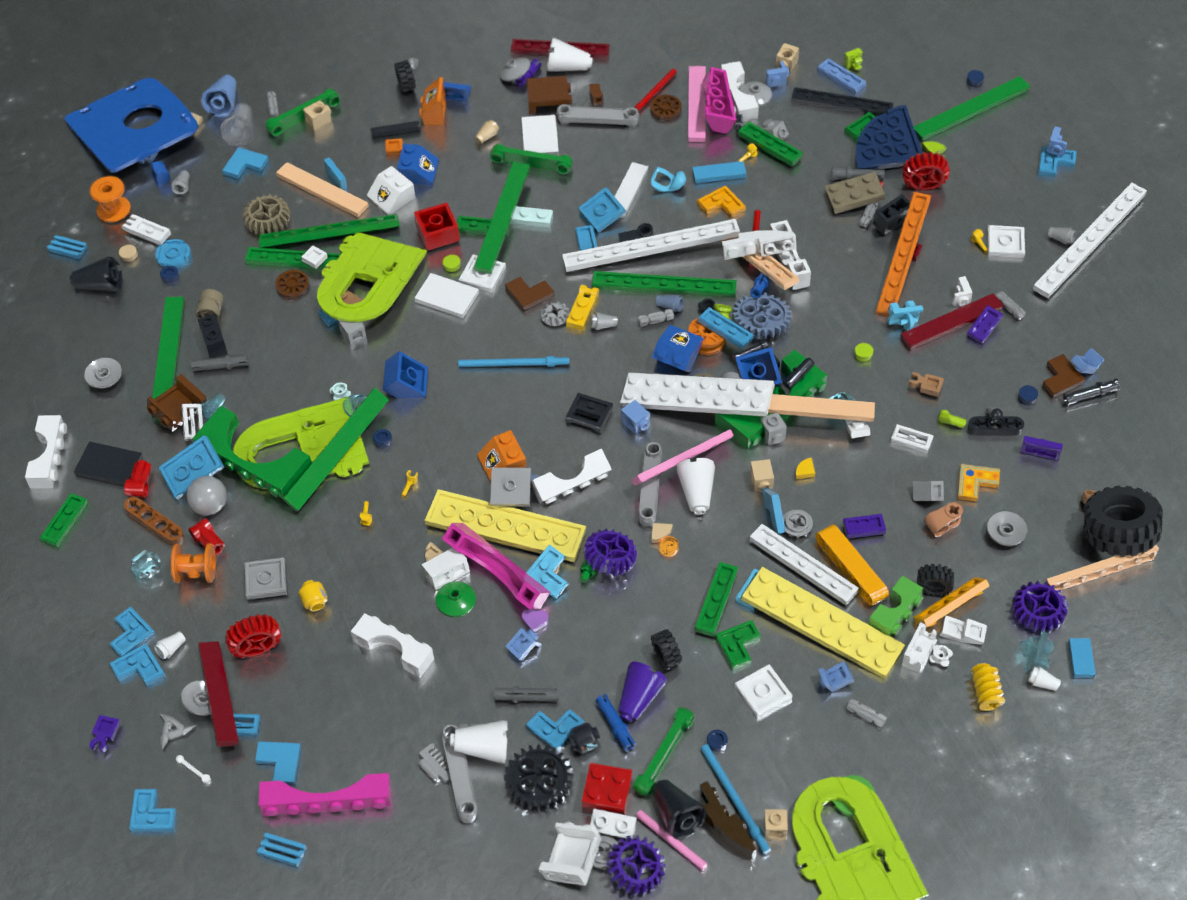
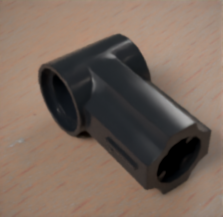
M642 223L635 230L618 233L620 242L654 236L653 227L649 223Z

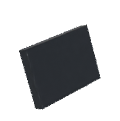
M89 441L74 473L76 476L124 486L126 480L131 477L135 462L142 460L143 455L141 452Z

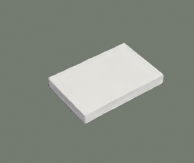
M555 115L522 117L524 150L558 156Z
M430 273L414 299L416 303L464 318L478 296L479 289Z

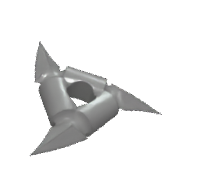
M160 714L165 721L162 735L160 736L162 750L168 739L172 740L180 737L182 734L185 735L196 725L184 727L174 717ZM172 727L176 728V730L169 732Z

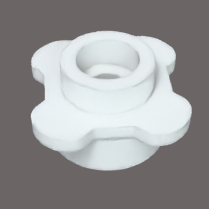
M935 645L929 660L932 663L936 662L943 667H947L949 665L948 660L952 657L953 652L944 645Z

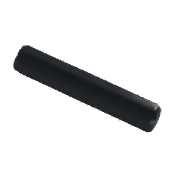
M412 121L371 128V136L375 138L420 131V122Z

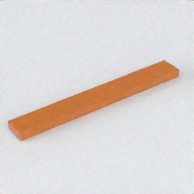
M918 192L913 193L879 299L876 315L889 317L887 310L891 303L898 304L929 207L931 195Z

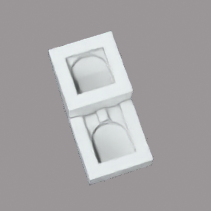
M945 616L942 620L939 636L964 643L983 644L987 625L971 619L963 622Z

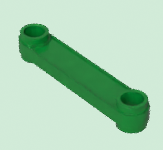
M327 89L323 94L275 118H269L265 123V127L273 136H279L284 130L305 120L304 108L319 100L324 105H328L329 108L335 107L340 103L341 98L335 90Z
M501 144L494 145L490 152V159L494 163L504 162L513 164V162L530 164V167L557 171L560 174H568L573 164L572 158L567 155L557 156L514 149Z
M679 707L675 712L672 727L644 774H639L633 784L632 789L636 793L647 797L651 795L656 783L654 780L684 729H689L695 719V713L691 710Z

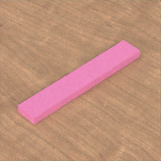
M689 66L688 142H705V91L703 79L706 74V66Z
M731 429L631 479L632 484L637 486L677 466L680 462L691 459L733 437Z

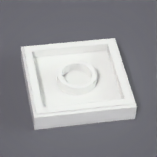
M988 225V256L1024 258V227Z
M473 254L459 278V283L492 293L506 268V263L496 261L492 274L474 271V266L478 255Z
M770 664L734 684L738 693L757 718L788 702L793 696Z

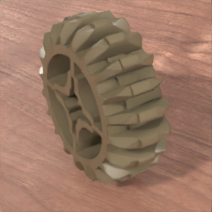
M263 194L262 197L256 196L255 200L250 199V203H246V207L243 209V221L250 232H254L256 235L260 233H273L278 230L283 231V228L287 227L290 221V209L283 198H279L277 195L272 197L271 194L268 196Z

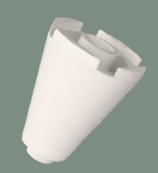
M556 38L552 39L546 71H587V68H591L592 58H590L589 53Z
M696 458L697 462H690V459H687L677 464L676 471L690 511L697 515L704 514L710 508L715 464L713 460L707 458Z
M507 720L455 729V734L451 733L450 746H454V751L498 763H505Z

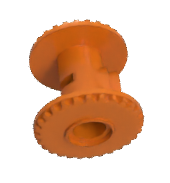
M113 176L101 177L94 181L90 187V196L93 200L99 202L96 208L97 216L102 221L108 223L123 220L129 215L131 210L130 202L125 197H122L125 190L124 183L119 178Z
M208 543L206 545L205 554H195L194 557L192 554H182L180 544L173 545L171 552V575L174 583H180L182 573L188 574L190 578H197L201 576L200 573L205 572L206 581L208 583L214 581L216 554L213 544Z

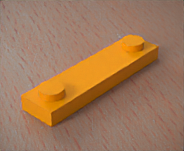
M972 578L949 593V595H946L914 616L915 623L919 625L921 622L926 627L935 625L937 620L972 597L982 594L983 590L989 587L987 579Z

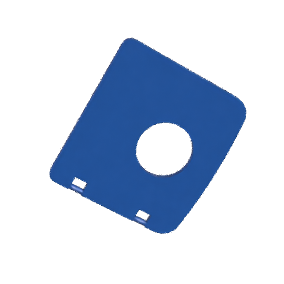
M154 78L139 80L133 83V85L120 89L65 117L68 126L106 169L112 173L181 141L198 130V123L186 106L168 88ZM154 107L162 111L161 118L149 127L131 129L124 125L125 118L137 109Z

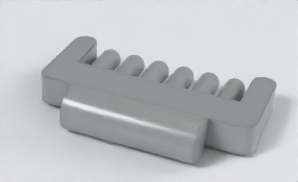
M431 743L420 751L422 760L419 762V766L434 782L441 779L446 784L450 781L445 756L438 752V748H435L434 743Z

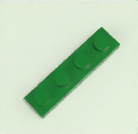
M750 121L738 131V136L755 144L792 167L803 157L802 151Z
M719 562L695 625V632L712 637L715 636L739 567Z

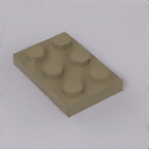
M875 172L825 186L826 194L835 214L886 199Z

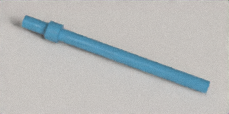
M547 356V358L458 360L459 367L531 365L555 367V365L570 364L569 357L555 358V356Z
M708 744L701 747L703 754L748 827L750 837L754 838L763 854L769 853L771 849L763 837L762 829L755 824Z

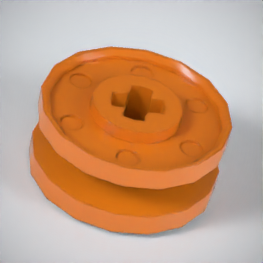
M698 318L689 325L688 332L704 338L698 354L710 356L723 350L726 345V339L700 324Z

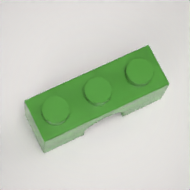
M902 575L892 588L890 601L897 604L898 607L888 608L880 604L870 616L868 625L890 637L892 635L896 636L902 627V622L904 620L907 622L911 617L912 609L915 606L919 607L924 598L922 596L923 587Z

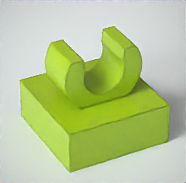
M860 48L845 53L844 66L846 69L853 67L854 70L862 68L860 64L863 51Z

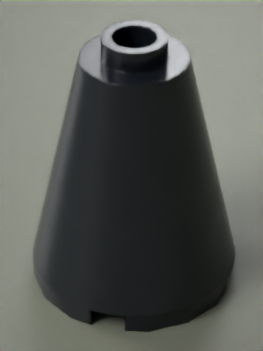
M109 256L73 271L69 280L76 289L118 292V289L122 288L123 275L122 270L118 271L117 265H120L118 260L113 256Z
M660 780L655 783L652 794L668 833L675 839H684L694 834V828L698 824L701 827L707 817V811L703 805L669 780Z

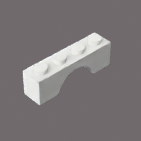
M740 61L722 64L721 69L726 70L735 115L743 114V122L758 119V105L754 95H747L738 90L739 87L744 85L745 73Z
M787 220L770 224V230L792 232ZM796 249L776 254L780 263L799 277V283L791 286L792 290L810 286L811 270L806 260L799 258Z
M61 415L38 416L35 432L39 441L46 444L47 447L39 458L28 462L25 479L30 489L53 488L54 481L58 477L57 465H60L61 462L60 450L64 447L63 436L67 432V425L63 422Z
M600 449L581 459V469L577 477L563 480L549 472L532 480L531 487L539 504L545 502L547 505L556 501V496L562 494L565 497L573 493V489L578 486L580 489L587 487L591 484L590 481L595 478L599 481L608 477L607 473L612 469L603 450Z
M364 613L351 630L353 642L369 651L381 645H390L399 649L402 652L403 669L419 678L422 677L434 660L432 648L428 644L416 641L411 635L399 632L394 626L382 623L375 616H369Z

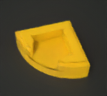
M807 458L799 463L796 469V479L815 477L812 458Z

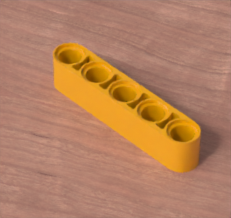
M832 524L815 534L820 547L846 579L859 588L858 593L869 606H874L889 597L886 585L836 525Z

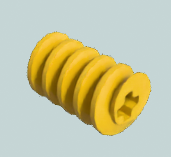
M986 663L975 665L971 669L978 697L979 709L990 711L1004 704L1005 698L1002 697L1004 693L1000 690L1002 684L998 682L1000 680V676L997 675L998 669Z

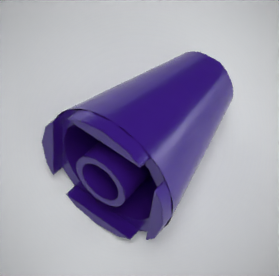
M636 661L630 662L618 712L621 714L620 718L627 722L636 721L666 685L668 680L666 676L659 671L654 673L650 670L651 667Z

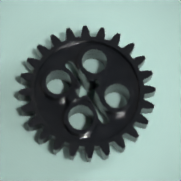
M540 744L537 745L536 749L529 745V751L526 752L521 748V755L514 753L515 761L508 760L510 767H505V789L508 790L509 797L514 796V803L520 801L521 808L528 804L529 811L532 810L533 806H537L538 812H540L541 806L549 810V804L557 807V800L564 802L563 795L569 796L568 788L573 787L572 780H574V776L571 773L573 769L569 765V759H564L563 752L557 755L556 747L549 751V745H546L544 749H541ZM549 765L554 766V768L550 770L546 769L545 767ZM526 766H532V767H533V768L530 769V770H525V769H523V768L526 767ZM527 785L532 786L529 790L524 789ZM547 785L554 786L552 789H546L545 787Z

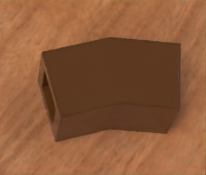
M600 83L589 84L590 100L593 105L604 103Z

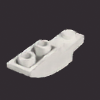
M777 230L739 233L737 239L722 242L723 256L725 260L755 253H760L763 257L797 249L796 235L793 232Z

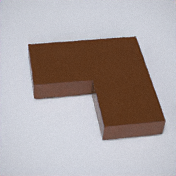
M521 277L505 284L506 290L524 311L555 296L554 290L545 280L530 288Z
M1064 354L1047 362V366L1055 376L1044 380L1042 385L1053 398L1085 383L1084 377L1074 368Z

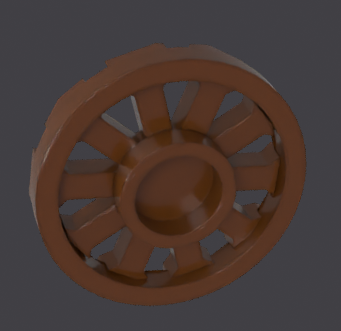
M664 94L655 97L651 101L650 110L656 118L672 120L680 115L682 104L677 97Z
M300 270L285 271L277 277L275 282L277 292L285 298L291 297L292 299L304 295L310 285L308 276Z

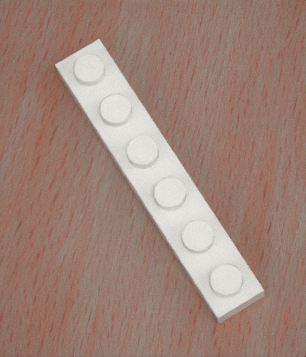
M761 524L750 536L752 543L844 605H847L858 593L859 588L765 525Z

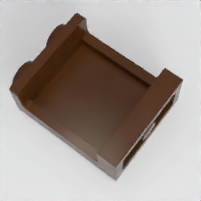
M567 76L527 79L529 114H536V106L564 104L569 106L572 104V94H568L571 93V83H567Z
M180 374L176 377V384L155 399L151 396L147 398V411L152 416L157 417L164 427H168L173 432L183 425L182 404H201L203 411L207 408V396ZM187 408V419H188V421L190 420V417H189V408ZM193 408V410H194V416H196V415H197V410H196L195 408Z

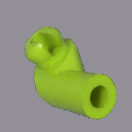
M947 410L939 412L938 419L941 423L960 428L965 427L966 419L951 415Z

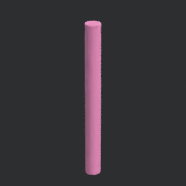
M642 810L638 811L636 817L702 871L707 867L708 863L678 839L671 836L667 830Z

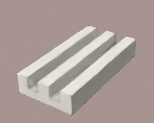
M182 404L181 406L184 441H193L192 438L196 435L193 408L197 410L198 431L203 427L201 404ZM187 408H189L191 435H189Z
M898 424L891 437V443L925 454L928 453L933 440V435Z

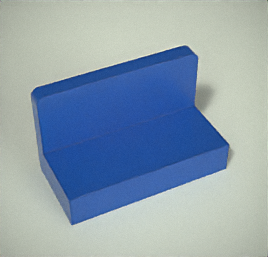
M444 82L445 98L467 102L471 86Z

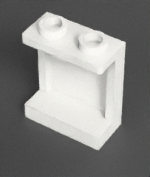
M571 822L556 823L555 828L558 831V836L549 862H541L539 871L546 880L586 886L602 838L596 828L588 824L580 826Z

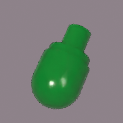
M584 560L580 567L581 577L579 580L583 583H586L588 578H592L597 569L592 570V565H587V560Z

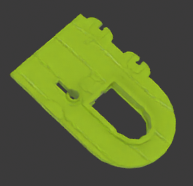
M362 233L346 237L339 246L340 257L337 260L329 261L325 266L326 268L322 270V277L324 279L317 290L319 307L330 317L346 322H362L382 315L393 305L427 254V250ZM355 278L375 283L361 302L354 304L343 302L341 296L344 295Z
M349 397L255 423L239 436L234 445L233 452L243 460L256 463L253 457L262 448L297 438L300 449L308 454L313 462L352 415L353 410ZM361 435L328 475L336 473L339 477L350 476L348 471L352 470L353 475L362 471L363 465L369 464ZM242 478V480L248 483L249 485L253 487H258L254 484L252 480H245L244 478Z
M829 777L809 785L801 793L795 803L792 814V829L801 849L797 854L796 862L799 867L806 864L807 867L800 870L802 875L810 881H816L821 892L817 900H919L928 896L883 803L868 786L846 777ZM834 800L846 803L854 811L855 815L852 816L865 841L864 844L839 854L821 820V812L824 805ZM877 854L884 856V863L886 862L890 872L886 873L881 863V858Z

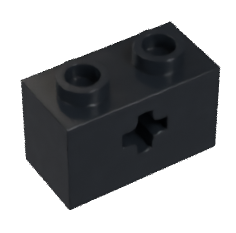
M903 194L893 199L875 212L873 225L886 235L904 223L910 201Z
M212 314L197 319L209 357L216 358L228 354L216 315Z

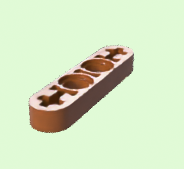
M137 497L126 499L124 502L125 511L134 520L172 546L174 544H181L184 541L183 530L141 499ZM146 513H151V514H152V517H151V518H149V519H147V520H146V519H142V517H143L144 514H146ZM159 523L166 524L163 529L156 528ZM169 531H171V533L174 535H178V537H172Z

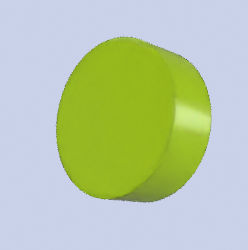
M448 255L443 259V268L446 271L456 272L460 269L461 261L458 256Z
M860 343L855 347L854 356L859 361H869L873 356V348L867 343Z

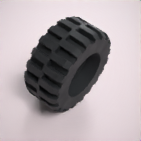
M1120 485L1114 486V488H1104L1103 491L1095 492L1084 506V536L1094 548L1097 547L1100 552H1107L1108 555L1114 556L1116 554L1120 555V557H1126V555L1137 556L1138 553H1146L1157 545L1161 539L1163 509L1160 502L1151 493L1143 492V489H1135L1132 486L1120 487Z

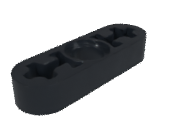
M974 416L970 418L967 429L970 434L975 436H1018L1023 432L1024 421L1016 416H1003L999 421L992 420L990 416ZM997 423L1001 428L994 429L991 427V424Z

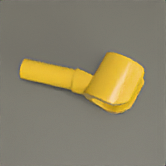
M752 143L747 146V153L738 162L744 161L750 156H757L758 151L755 144Z
M976 229L972 233L973 235H971V241L977 242L984 253H986L988 249L981 240L984 234L980 229Z
M411 470L407 471V483L401 496L405 497L410 487L418 483V472L415 476H411Z
M364 501L363 512L360 513V523L370 526L372 514H368L369 502Z

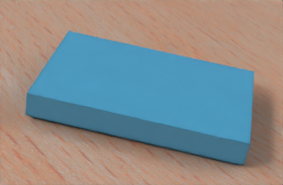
M204 435L158 468L174 498L180 499L187 493V489L193 480L200 476H213L223 469L224 465L209 438Z

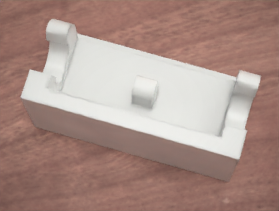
M454 548L422 564L423 570L427 573L425 576L435 590L470 572L467 558Z
M920 622L904 654L902 666L920 674L922 673L933 651V647L937 643L936 630L933 629L931 633H928L926 625Z

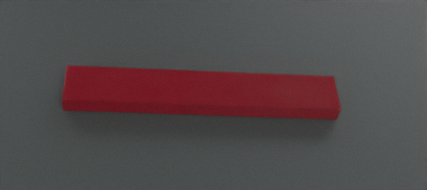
M513 39L511 54L549 56L552 41ZM565 42L589 53L592 59L608 60L610 44Z
M992 293L901 333L900 338L912 350L975 322L987 305L997 311L1002 310L1004 305Z
M219 641L199 642L198 651L216 746L238 745L239 740Z

